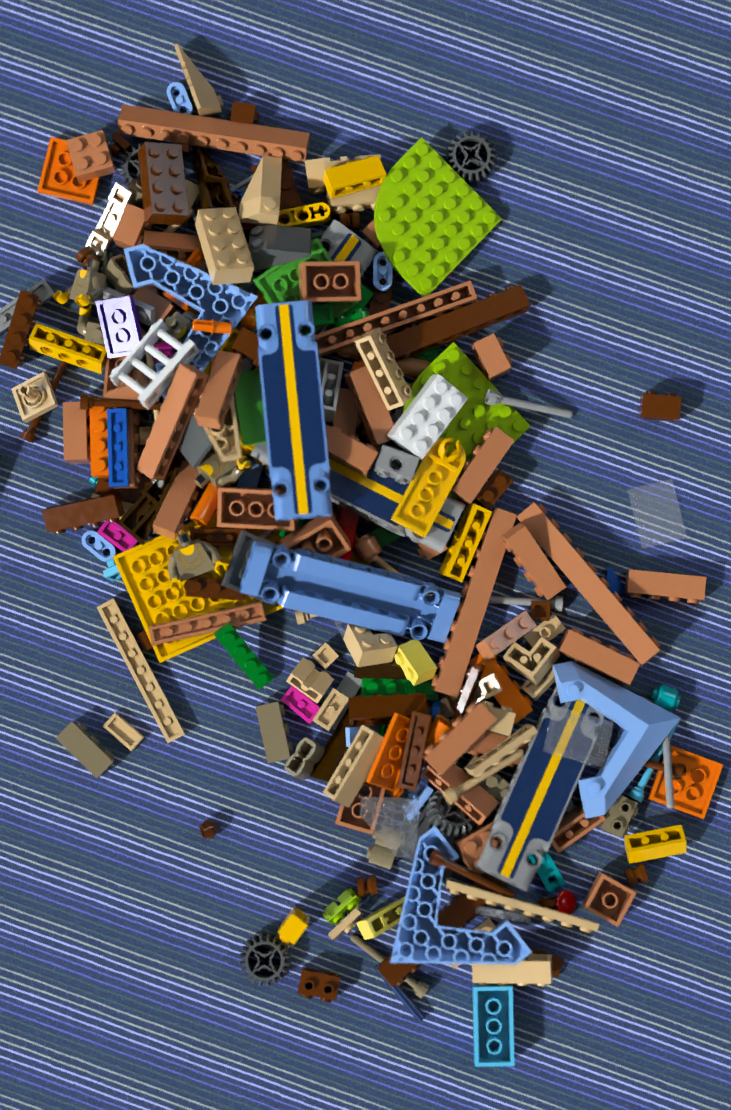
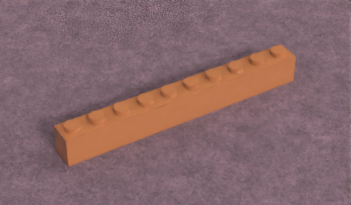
M125 104L122 105L118 117V133L123 135L259 156L278 157L304 163L309 149L310 133Z
M471 280L315 335L318 358L356 345L354 342L363 333L380 328L383 334H387L422 320L435 317L440 313L452 311L458 306L469 305L477 299Z
M533 502L517 516L518 520L526 526L530 534L639 663L644 665L661 651L658 648L661 644L654 636L650 638L645 633L648 629L641 621L637 623L633 619L635 616L633 611L628 606L626 608L620 603L622 601L621 597L616 592L611 593L608 589L610 584L603 576L599 578L595 574L598 570L591 562L587 564L583 560L585 555L578 547L574 549L571 546L572 540L566 533L563 535L558 530L559 524L553 518L549 520L545 515L547 510L540 503L537 506Z
M496 507L491 510V516L480 539L482 540L480 547H477L473 556L476 559L474 565L469 567L467 576L470 577L468 583L464 584L461 592L464 596L462 602H459L456 620H453L450 631L452 632L450 638H446L443 649H446L444 657L441 656L438 661L437 667L440 669L438 675H434L431 686H434L432 691L453 698L458 697L506 550L503 545L505 540L502 535L513 528L517 516L514 513Z

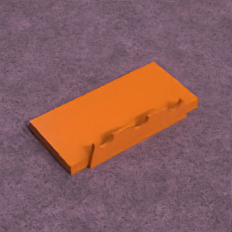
M394 713L366 782L393 792L395 791L399 781L411 718Z

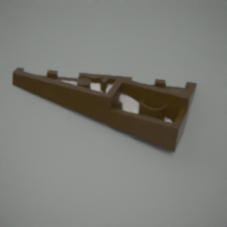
M192 145L202 209L236 207L239 216V197L231 192L229 188L230 183L217 163H213L209 158L210 152L204 150L201 146Z
M180 450L174 455L165 479L152 480L142 491L143 495L117 522L143 546L148 539L157 514L183 461L184 455Z
M393 658L392 662L357 667L355 663L354 678L407 679L401 666L396 663L395 658ZM437 668L435 675H438L439 668Z
M361 689L358 690L356 695H361ZM349 707L326 744L322 758L314 765L310 777L329 782L349 747H346L345 728L350 727Z

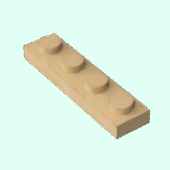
M530 724L522 726L466 766L465 769L468 774L475 777L485 774L487 768L491 765H497L503 760L502 758L505 755L517 751L519 745L531 741L533 735L538 733L536 728Z

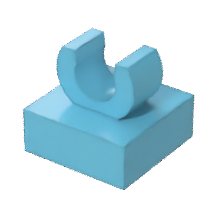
M114 559L107 560L109 568L103 571L105 578L112 582L122 578Z

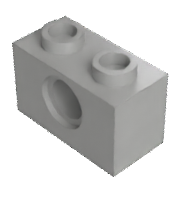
M382 445L373 471L377 472V475L381 477L394 478L400 484H410L419 457ZM391 463H398L400 469H393Z

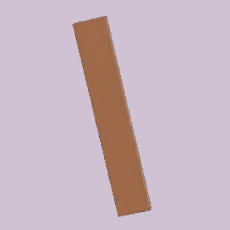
M257 602L149 626L148 630L152 646L213 633L227 622H230L234 628L266 621L263 602Z

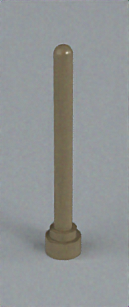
M356 934L350 936V940L378 962L381 963L386 958ZM408 974L404 976L406 978L405 982L413 987L415 995L422 998L430 986L424 981H416Z

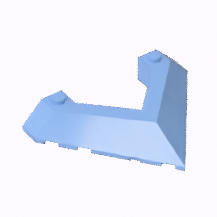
M144 244L124 249L134 289L153 284L199 311L200 314L197 319L232 322L231 333L258 297L232 284L212 285L210 274L151 249ZM191 328L183 344L190 339L196 344L199 353L188 365H193L203 372L227 340L229 334H211V332L194 331ZM162 362L155 364L157 373H160L165 367V364ZM168 388L163 393L164 399L168 393Z
M573 661L552 665L560 703L581 700L624 729L621 738L610 752L597 775L578 780L585 819L605 815L681 717Z
M433 826L419 837L390 963L517 965L532 953L508 920H503L490 932L437 925L442 877L446 867L443 865L436 867L429 864V858L434 849L443 852V855L451 861H455L459 856L436 826Z

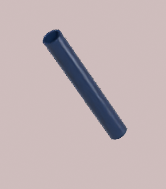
M375 966L374 970L418 1023L426 1017L425 1014L400 985L397 986L395 984L392 987Z

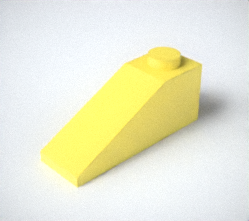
M405 896L356 922L364 940L375 938L400 922Z

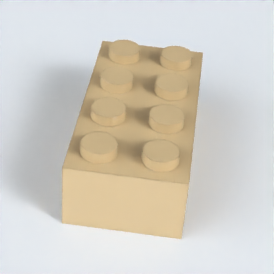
M236 207L198 209L195 227L212 285L250 282L254 265Z

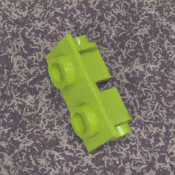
M352 888L346 889L337 898L341 903L339 906L333 901L324 909L325 912L322 915L328 919L327 922L329 924H339L349 911H353L359 906V902L362 899L355 895L356 893Z

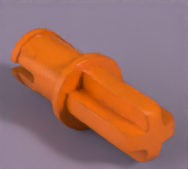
M193 319L192 330L231 335L232 322L214 321V319L212 321Z

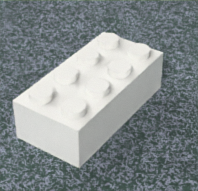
M434 374L428 379L386 436L405 452L422 460L468 398L441 375Z

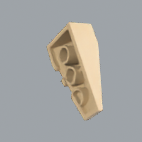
M175 44L174 47L199 116L210 118L221 114V107L224 106L221 96H216L213 87L181 47Z
M381 154L356 156L354 160L347 158V156L340 157L336 161H330V157L306 160L305 167L309 193L318 195L326 191L323 176L324 170L327 168L344 165L349 161H359L367 156L373 157L378 155L381 160Z
M262 157L239 205V220L241 223L277 225L280 209L282 158Z
M233 395L222 429L203 427L222 462L242 459L240 427L235 397ZM199 397V399H198V401H197L196 406L199 405L200 397Z

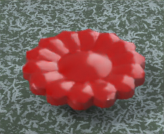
M568 890L558 893L555 899L556 910L573 914L576 908L575 896Z

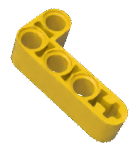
M320 202L280 210L277 225L306 228L325 224L331 218L330 207L326 203ZM320 210H323L325 216L320 215ZM302 213L308 215V218L304 221L298 219ZM283 217L290 219L287 224L280 223V219Z

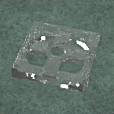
M479 906L476 907L475 914L524 923H530L531 916Z

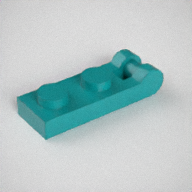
M547 851L546 854H543L542 863L537 868V873L547 891L551 894L555 892L554 889L560 886L562 888L566 883ZM529 855L528 857L531 863L534 865L536 861L535 857L533 855ZM555 875L556 880L550 883L548 878Z

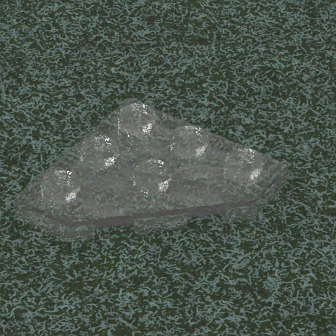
M361 796L360 816L393 855L401 858H415L420 799Z

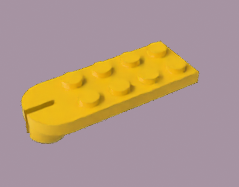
M453 437L436 440L424 456L391 518L392 521L424 538L427 536L466 461V454L459 440L455 443L448 457L445 456L454 440Z

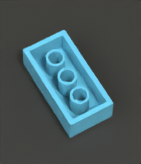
M472 983L475 1067L514 1066L512 984L500 986L497 983H489L488 985Z

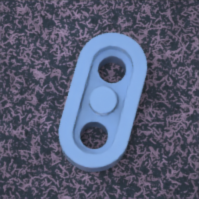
M179 82L171 83L167 87L166 92L173 111L181 113V109L185 108L187 112L183 114L192 115L193 108L185 87ZM179 91L180 94L178 96H174V92Z
M383 252L378 253L373 261V285L378 291H387L392 286V266ZM384 260L387 264L385 266H381L379 264L380 261ZM381 279L386 280V284L381 285L379 281Z
M87 531L83 534V546L101 561L107 562V560L112 559L116 555L117 551L114 545L97 532ZM91 537L95 538L94 544L89 543ZM106 549L110 550V555L108 556L104 555Z

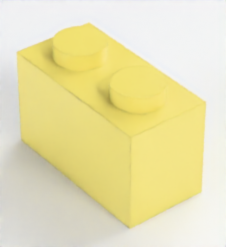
M414 639L397 647L394 655L395 661L401 666L406 678L411 681L413 686L434 677L437 667L419 640Z

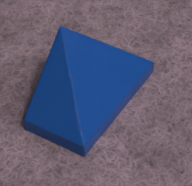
M610 567L606 568L605 580L610 584L608 589L611 593L616 592L620 596L625 592V587L614 570Z

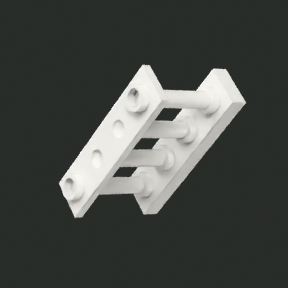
M159 319L157 323L150 327L149 332L121 364L112 370L109 376L114 385L118 386L123 381L139 393V401L148 410L171 385L179 364H189L199 353L196 344L190 339L182 344L166 332L168 328L162 319ZM159 338H162L178 350L173 358H168L153 347ZM147 352L165 364L160 373H156L140 361ZM134 367L153 379L148 387L144 388L128 376Z

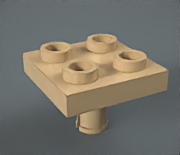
M45 372L12 388L22 421L25 423L58 407L49 377Z

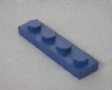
M107 409L109 487H130L128 409Z

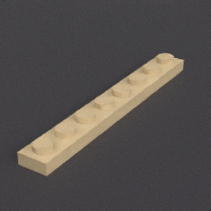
M115 598L98 606L97 609L167 743L185 735Z
M446 878L445 888H448L449 893L459 895L462 892L467 894L469 899L477 901L478 898L486 899L485 903L497 906V903L505 905L504 908L507 910L516 911L517 908L524 910L523 914L532 917L538 914L545 921L553 922L555 919L561 921L563 926L572 928L573 925L580 927L581 931L591 933L592 930L597 932L599 923L593 920L520 899H512L503 894Z

